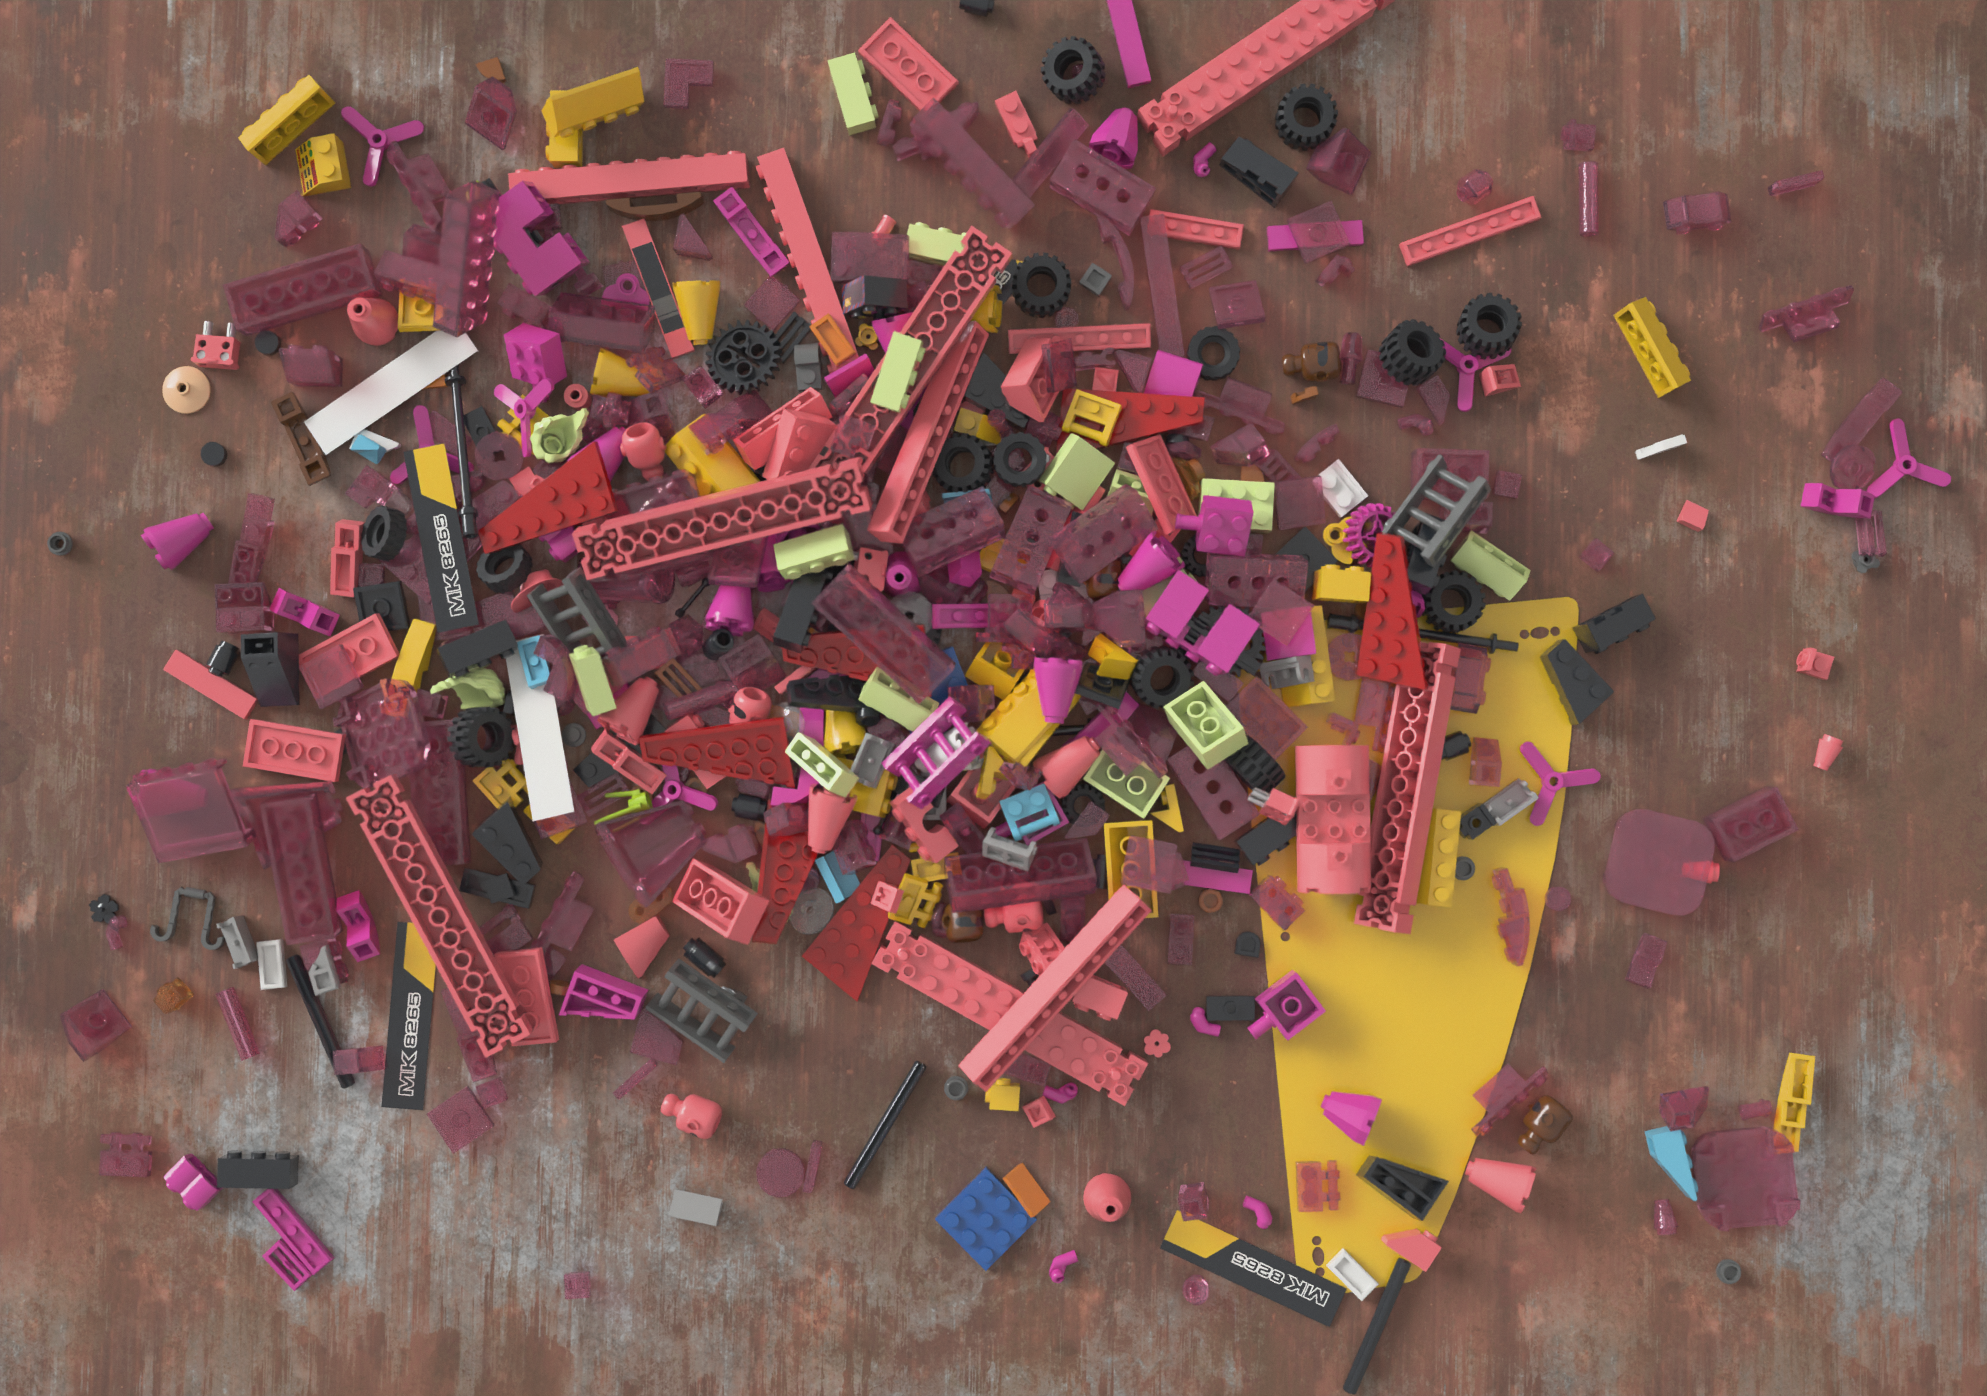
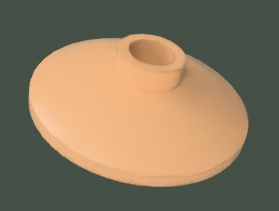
M179 367L169 373L164 381L163 397L168 406L179 413L190 414L197 412L206 405L210 398L211 386L208 378L202 371L194 367ZM185 384L186 390L181 392L180 388Z

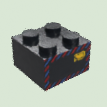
M863 275L843 285V314L852 315L853 319H864L866 316L873 317L874 321L899 315L900 311L908 308L907 280Z

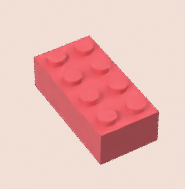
M693 858L672 902L726 938L748 945L769 900L714 865Z

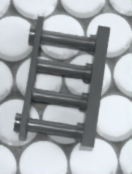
M1439 454L1435 460L1428 464L1422 478L1394 516L1386 521L1382 533L1402 536L1405 541L1420 548L1424 561L1433 568H1435L1491 491L1487 480L1479 475L1474 482L1470 483L1447 471L1446 468L1448 466L1443 456ZM1441 478L1464 490L1465 495L1460 501L1454 502L1432 490V487ZM1425 497L1451 511V514L1445 521L1441 522L1417 509ZM1411 516L1437 530L1432 540L1426 541L1403 528Z
M581 567L573 570L562 580L564 585L547 591L542 583L527 595L571 666L569 654L574 653L573 649L582 646L579 640L594 634L602 645L595 648V650L599 653L600 657L608 654L613 663L621 660L631 650V647L590 581L586 579ZM570 594L576 606L560 612L553 600ZM582 614L589 626L573 632L566 620Z
M678 958L665 975V978L671 981L663 996L657 993L645 1009L725 1063L736 1048L730 1041L738 1029L745 1032L758 1013ZM678 988L691 995L683 1009L670 1002ZM698 1002L711 1009L703 1023L690 1016ZM718 1015L731 1023L722 1037L710 1029Z

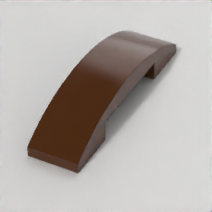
M701 192L677 194V203L634 207L630 198L606 200V205L611 212L633 220L645 219V221H662L677 218L692 212L704 204Z
M294 392L271 401L279 422L284 425L300 460L299 466L307 484L311 486L330 477L331 472L326 456L304 423L309 418Z

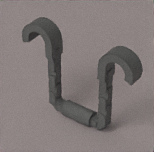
M180 887L174 892L166 934L162 936L159 933L160 927L156 924L150 928V934L154 940L167 941L171 939L176 931L181 895L184 894L185 897L203 900L207 898L208 903L201 934V943L208 950L219 949L225 943L224 937L217 938L216 944H212L209 940L216 897L212 892L207 893L206 890L190 887L184 889Z

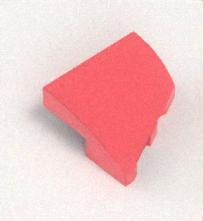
M657 915L617 937L614 941L637 978H640L645 974L644 972L655 959L661 947L666 943L670 934L660 916Z

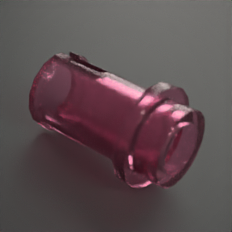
M994 409L988 414V423L996 429L1000 438L1003 439L1004 436L1008 437L1009 434L1013 433V428L1005 419L1004 411Z
M1759 1099V1102L1738 1106L1742 1120L1760 1116L1768 1118L1769 1115L1773 1114L1769 1100Z

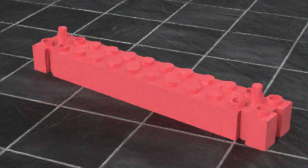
M1300 0L1163 92L1159 103L1153 99L1138 109L1137 120L1146 133L1153 131L1154 137L1152 142L1161 155L1165 156L1179 146L1181 137H1184L1186 141L1372 17L1376 7L1381 11L1395 0Z
M973 226L970 227L961 241L964 249L961 253L956 250L954 251L900 332V334L921 340L923 342L922 347L926 348L922 362L917 361L914 370L918 372L914 386L909 385L907 391L910 398L906 409L902 408L901 412L897 413L870 402L886 356L885 354L824 446L829 448L825 456L818 454L808 470L830 464L832 470L838 469L840 462L859 457L863 472L868 474L995 285L996 278L993 276L995 272L998 271L1002 274L1013 258L1010 251L997 242L993 247L987 244L989 242L987 235Z
M858 457L840 462L838 469L832 470L830 464L609 519L600 528H598L597 523L581 526L572 533L577 551H584L585 558L581 561L586 579L590 580L606 576L611 568L614 569L615 573L841 518L844 510L850 509L851 515L869 511L872 501L868 487H861L860 484L864 479V472Z
M1420 642L1428 689L1424 690L1396 684L1370 830L1371 892L1360 891L1359 895L1364 896L1363 905L1357 904L1354 924L1396 933L1411 934L1414 915L1409 914L1410 905L1416 906L1456 677L1451 676L1452 667H1458L1461 650L1460 648L1442 643L1429 642L1427 644Z
M397 774L389 775L373 784L376 790L371 791L370 787L364 788L346 797L354 814H362L365 822L360 825L471 1032L478 1029L481 1036L477 1039V1043L485 1058L504 1049L507 1044L506 1040L510 1039L513 1044L530 1035L533 1028L525 1013L518 1015L516 1008L520 1004L411 800L404 801L400 793L404 792L405 789Z
M899 921L894 922L886 936V939L891 941L888 947L882 944L871 963L887 973L891 968L899 972L897 976L899 980L988 1030H991L999 1019L1025 993V991L922 933L919 938H916L910 934L913 928ZM1059 1012L1025 1049L1027 1052L1100 1092L1102 1087L1106 1088L1107 1096L1123 1106L1126 1105L1134 1090L1132 1084H1130L1133 1078L1139 1081L1148 1065L1146 1059L1130 1050L1126 1056L1121 1053L1123 1050L1121 1045L1062 1012Z

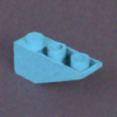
M1674 1125L1645 1131L1650 1155L1686 1197L1697 1201L1696 1192H1698V1185L1691 1175L1690 1169L1693 1165L1690 1156L1686 1154L1684 1145L1687 1144L1684 1132Z

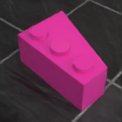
M582 964L574 971L559 1015L566 1016L571 1014L581 1015V1017L604 1016V1018L635 1019L642 1010L649 990Z

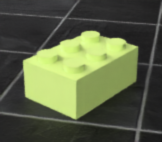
M1203 478L1200 482L1198 515L1200 514L1203 495L1250 500L1254 512L1250 533L1268 534L1272 531L1275 483Z
M1204 681L1164 706L1169 723L1207 769L1215 766L1248 744L1242 725Z
M1108 739L1100 750V756L1091 765L1082 779L1144 819L1170 778L1111 739Z

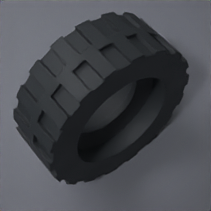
M1208 326L1203 330H1199L1192 337L1186 356L1189 360L1203 364L1201 378H1204L1206 381L1222 380L1233 372L1239 361V342L1235 339L1234 334L1227 331L1226 328ZM1210 342L1219 343L1225 351L1223 361L1217 365L1207 364L1202 358V349Z
M1018 432L1017 434L1012 433L1008 437H1004L998 443L994 452V468L998 477L1004 480V483L1011 484L1013 487H1026L1029 484H1034L1036 480L1040 479L1046 467L1047 456L1044 446L1039 442V439L1034 438L1029 433ZM1017 448L1027 450L1032 457L1031 466L1022 472L1013 470L1008 463L1009 454Z
M380 505V507L377 506L370 512L361 533L362 550L366 556L390 561L400 553L407 531V520L404 513H401L402 511Z
M521 544L490 554H481L480 560L477 562L478 567L476 571L479 574L478 577L491 591L503 594L514 591L523 582H526L527 576L532 572L531 568H533L532 557ZM509 558H514L513 564L507 571L499 575L495 574L496 569L502 562Z

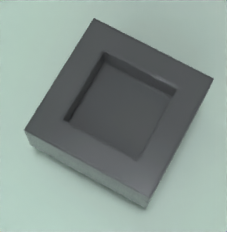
M1092 263L1080 280L1079 285L1099 297L1112 278V275Z

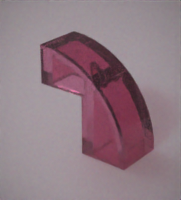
M552 634L540 636L533 654L554 664L543 691L562 701L574 699L578 681L569 657L570 651Z

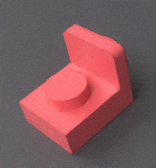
M1815 648L1803 649L1797 657L1796 663L1798 668L1796 672L1828 680L1834 657L1817 652Z
M878 881L871 904L896 914L904 890L897 888L896 885Z

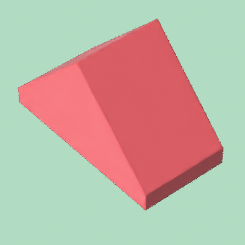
M1515 364L1489 366L1478 374L1485 397L1521 387Z

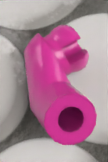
M1210 142L1193 157L1194 172L1199 177H1205L1209 174L1208 159L1217 151Z
M1195 1007L1190 1015V1020L1195 1029L1200 1033L1218 1037L1221 1025L1209 1023L1204 1016L1205 1010L1201 1007Z
M1072 1082L1059 1089L1046 1085L1042 1096L1044 1095L1047 1099L1063 1104L1076 1097L1078 1087Z
M1246 1196L1243 1207L1256 1213V1224L1259 1228H1268L1272 1223V1215L1267 1204Z
M1075 1250L1056 1256L1053 1259L1049 1269V1276L1054 1283H1061L1065 1278L1066 1267L1078 1262Z

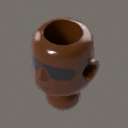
M1333 341L1305 344L1301 348L1300 355L1285 354L1282 357L1283 373L1285 376H1293L1296 373L1302 372L1303 378L1306 381L1324 382L1336 379L1341 374L1340 350L1338 344Z
M1097 541L1091 546V552L1095 560L1087 563L1085 573L1083 574V583L1086 585L1088 597L1093 600H1113L1121 597L1123 594L1118 587V577L1123 572L1122 563L1118 559L1111 558L1114 548L1110 541Z
M970 883L952 884L950 894L954 902L949 903L945 907L942 917V926L946 929L948 940L955 943H965L981 939L984 932L982 908L979 902L970 900L972 894Z
M1549 1095L1541 1096L1536 1103L1529 1105L1530 1110L1523 1118V1122L1529 1130L1518 1137L1517 1143L1532 1155L1539 1151L1543 1140L1547 1143L1556 1142L1573 1119L1572 1113Z

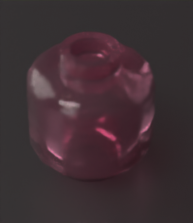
M1479 169L1470 171L1457 182L1458 198L1469 205L1478 204L1492 192L1493 180L1486 171Z

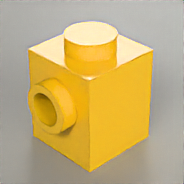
M999 1078L985 1094V1102L990 1103L989 1109L1018 1111L1020 1083H1010V1079Z

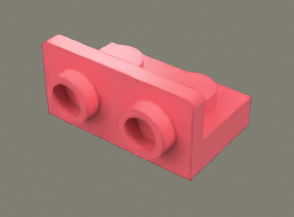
M1044 923L1038 930L1022 932L1019 943L1020 951L1030 961L1034 973L1040 976L1064 950V946L1048 923Z

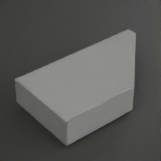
M328 945L321 948V952L308 972L315 996L341 988Z

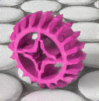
M1369 503L1358 507L1357 511L1350 514L1352 519L1345 521L1349 528H1345L1343 532L1348 534V537L1342 541L1349 543L1345 550L1353 551L1351 558H1358V564H1366V567H1372L1376 536L1374 538L1368 537V535L1382 533V523L1385 524L1396 513L1391 512V507H1384L1381 503Z

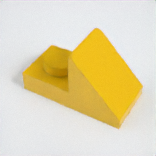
M961 408L954 431L968 433L970 436L974 435L978 439L998 445L1007 422Z
M1101 633L1095 637L1088 652L1090 657L1101 664L1097 675L1102 677L1129 679L1138 662L1137 659Z
M991 746L984 751V761L981 766L976 798L985 800L995 791L996 779L993 778L1009 780L1013 776L995 748Z
M1169 784L1160 793L1162 805H1167V809L1149 814L1175 831L1182 832L1184 830L1174 784Z

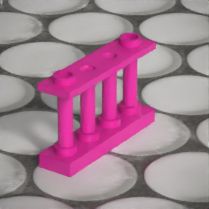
M950 696L881 763L887 771L899 777L902 774L914 791L907 798L908 802L920 809L930 804L933 798L969 763L983 753L985 748L991 743L989 739L977 731L974 734L971 733L961 719V716L967 710L961 703ZM952 725L955 726L966 741L957 751L953 749L943 735ZM935 741L948 757L939 768L926 752ZM918 758L931 774L922 784L919 783L909 769Z

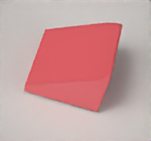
M1686 500L1676 522L1697 532L1702 531L1705 527L1709 510Z

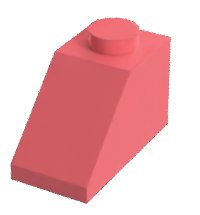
M1418 1229L1386 1234L1381 1238L1385 1245L1425 1272L1442 1248L1436 1242L1438 1238L1427 1230L1423 1233Z

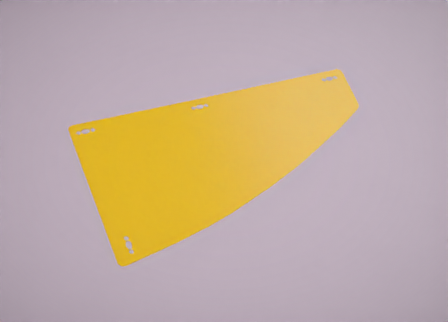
M1561 597L1485 605V608L1481 611L1483 612L1481 618L1477 619L1474 625L1464 631L1455 633L1490 638L1492 633H1496L1498 640L1518 642L1517 652L1495 649L1494 654H1489L1487 647L1420 638L1421 642L1427 644L1429 642L1442 643L1461 649L1458 667H1452L1451 676L1456 677L1446 735L1460 730L1463 734L1466 733L1471 741L1469 753L1448 761L1445 759L1441 760L1433 808L1461 811L1462 815L1477 803L1486 802L1518 778L1525 780L1528 783V789L1539 796L1543 786L1542 779L1520 751L1521 744L1525 742L1534 744L1554 772H1567L1572 725L1540 656L1557 640L1566 639L1577 651V636L1573 627L1578 625L1579 609L1577 602L1573 598ZM1464 607L1447 608L1444 610L1452 615H1460ZM1421 615V617L1417 618L1419 629L1437 631L1433 629L1434 625L1432 623L1428 625L1426 615ZM1324 620L1335 701L1283 708L1281 688L1272 689L1271 683L1269 687H1264L1262 679L1257 681L1253 675L1246 673L1242 669L1241 676L1238 677L1236 675L1240 721L1245 734L1260 744L1283 769L1286 778L1274 789L1296 798L1295 746L1369 745L1371 830L1396 683L1357 675L1363 630L1355 631L1353 634L1348 633V630L1327 628L1328 620ZM1536 627H1545L1549 630L1548 636L1542 639L1533 638L1530 632ZM1558 627L1560 630L1559 635L1553 636L1550 632L1551 628ZM1522 630H1527L1529 632V637L1527 639H1522L1520 637V632ZM1251 639L1243 650L1251 649ZM1266 651L1259 652L1264 657L1263 663L1276 661H1267ZM1551 777L1549 782L1553 786L1556 780L1554 777ZM1248 787V797H1249V794L1252 793V790ZM1566 787L1557 790L1546 819L1540 826H1535L1530 821V815L1536 803L1534 801L1501 826H1491L1473 840L1467 837L1463 838L1459 833L1457 857L1464 856L1473 861L1475 865L1474 875L1468 880H1458L1455 878L1452 908L1417 903L1416 906L1410 905L1409 914L1414 915L1411 934L1396 933L1354 924L1357 904L1363 905L1364 896L1359 895V893L1319 894L1314 893V891H1310V893L1297 892L1296 835L1288 840L1290 844L1280 852L1277 850L1269 854L1270 859L1260 866L1256 863L1268 988L1288 972L1294 970L1326 1010V1012L1288 1041L1277 1028L1272 1027L1296 1265L1314 1274L1318 1267L1323 1268L1325 1273L1322 1277L1347 1288L1345 1293L1352 1291L1327 1267L1328 1262L1342 1248L1377 1281L1378 1285L1375 1288L1384 1287L1387 1285L1397 1259H1407L1385 1245L1381 1240L1382 1236L1418 1229L1423 1233L1427 1230L1438 1237L1457 1193L1503 1065L1527 982L1555 861ZM1249 801L1251 825L1253 828L1267 818V816L1259 813L1262 808L1261 806ZM1476 818L1472 821V825L1475 828L1479 825V821ZM1280 901L1286 902L1287 907L1285 910L1278 909L1277 905ZM1281 912H1286L1290 920L1289 927L1285 931L1281 930L1278 925V916ZM1283 932H1288L1290 934V939L1288 941H1283L1281 939V934ZM1335 1091L1374 1095L1382 1099L1364 1146L1354 1142L1323 1115L1325 1109L1320 1107L1325 1094L1330 1096L1331 1092ZM1369 1155L1449 1181L1423 1221L1410 1217L1356 1176ZM1314 1236H1319L1321 1238L1320 1245H1314L1312 1243V1239ZM1316 1247H1320L1324 1252V1262L1321 1266H1317L1312 1258L1313 1250ZM1410 1262L1411 1267L1404 1283L1415 1280L1423 1270Z

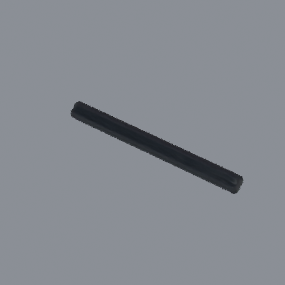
M293 955L286 959V963L340 1086L343 1089L355 1084L353 1075L317 995L315 996L311 980L300 955Z
M914 1062L844 1180V1184L848 1188H856L926 1070V1065L922 1062Z
M1398 1258L1345 1380L1343 1390L1349 1394L1355 1395L1358 1391L1411 1267V1263L1405 1259Z

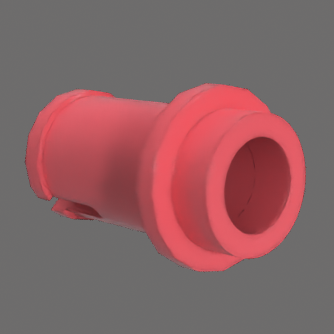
M883 215L875 232L870 234V241L879 247H883L884 244H887V238L897 222L890 216Z

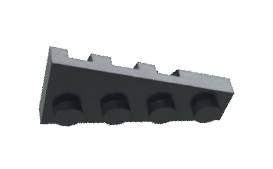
M839 674L830 675L829 678L824 679L814 677L791 680L787 684L788 707L856 713L859 709L868 707L858 700L862 688L867 681L851 678L849 675L839 677Z
M651 713L643 735L664 733L666 728ZM623 741L642 755L640 742L638 745H632ZM594 753L589 754L573 769L588 787H592L618 772L613 769L612 765Z

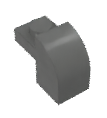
M819 343L794 345L798 391H805L810 387L814 390H822V363Z

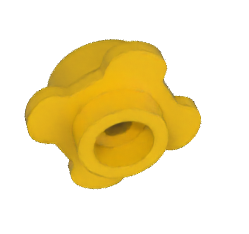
M861 324L858 337L855 339L856 345L859 347L867 346L870 350L877 349L878 337L873 327Z

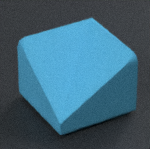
M362 434L358 435L351 447L352 451L375 464L381 461L387 451L385 450L386 448Z

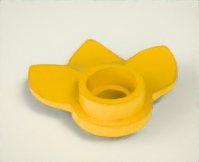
M1346 517L1339 524L1332 523L1328 525L1323 531V539L1327 545L1331 546L1332 555L1338 561L1344 564H1351L1353 551L1345 550L1349 543L1342 541L1348 537V534L1343 532L1345 528H1349L1345 521L1352 519L1351 517ZM1332 531L1338 533V539L1334 540L1331 538Z

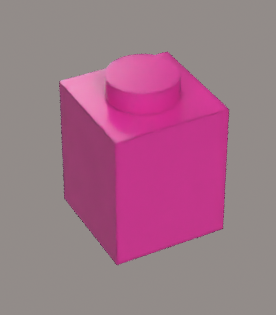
M958 546L947 558L949 582L970 588L982 575L979 551Z

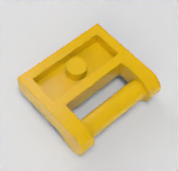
M1077 389L1063 423L1062 431L1083 435L1099 441L1101 445L1107 447L1122 406ZM1078 416L1104 425L1105 428L1103 432L1077 424L1074 420Z

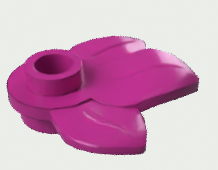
M631 273L620 275L616 280V284L610 285L604 290L602 306L611 307L616 305V309L624 321L633 317L637 308L649 309V295L640 287L638 278ZM625 281L632 283L631 289L628 290L624 287Z

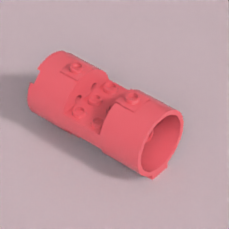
M1369 745L1295 746L1296 798L1300 800L1296 809L1297 892L1310 893V891H1314V893L1319 894L1371 892Z

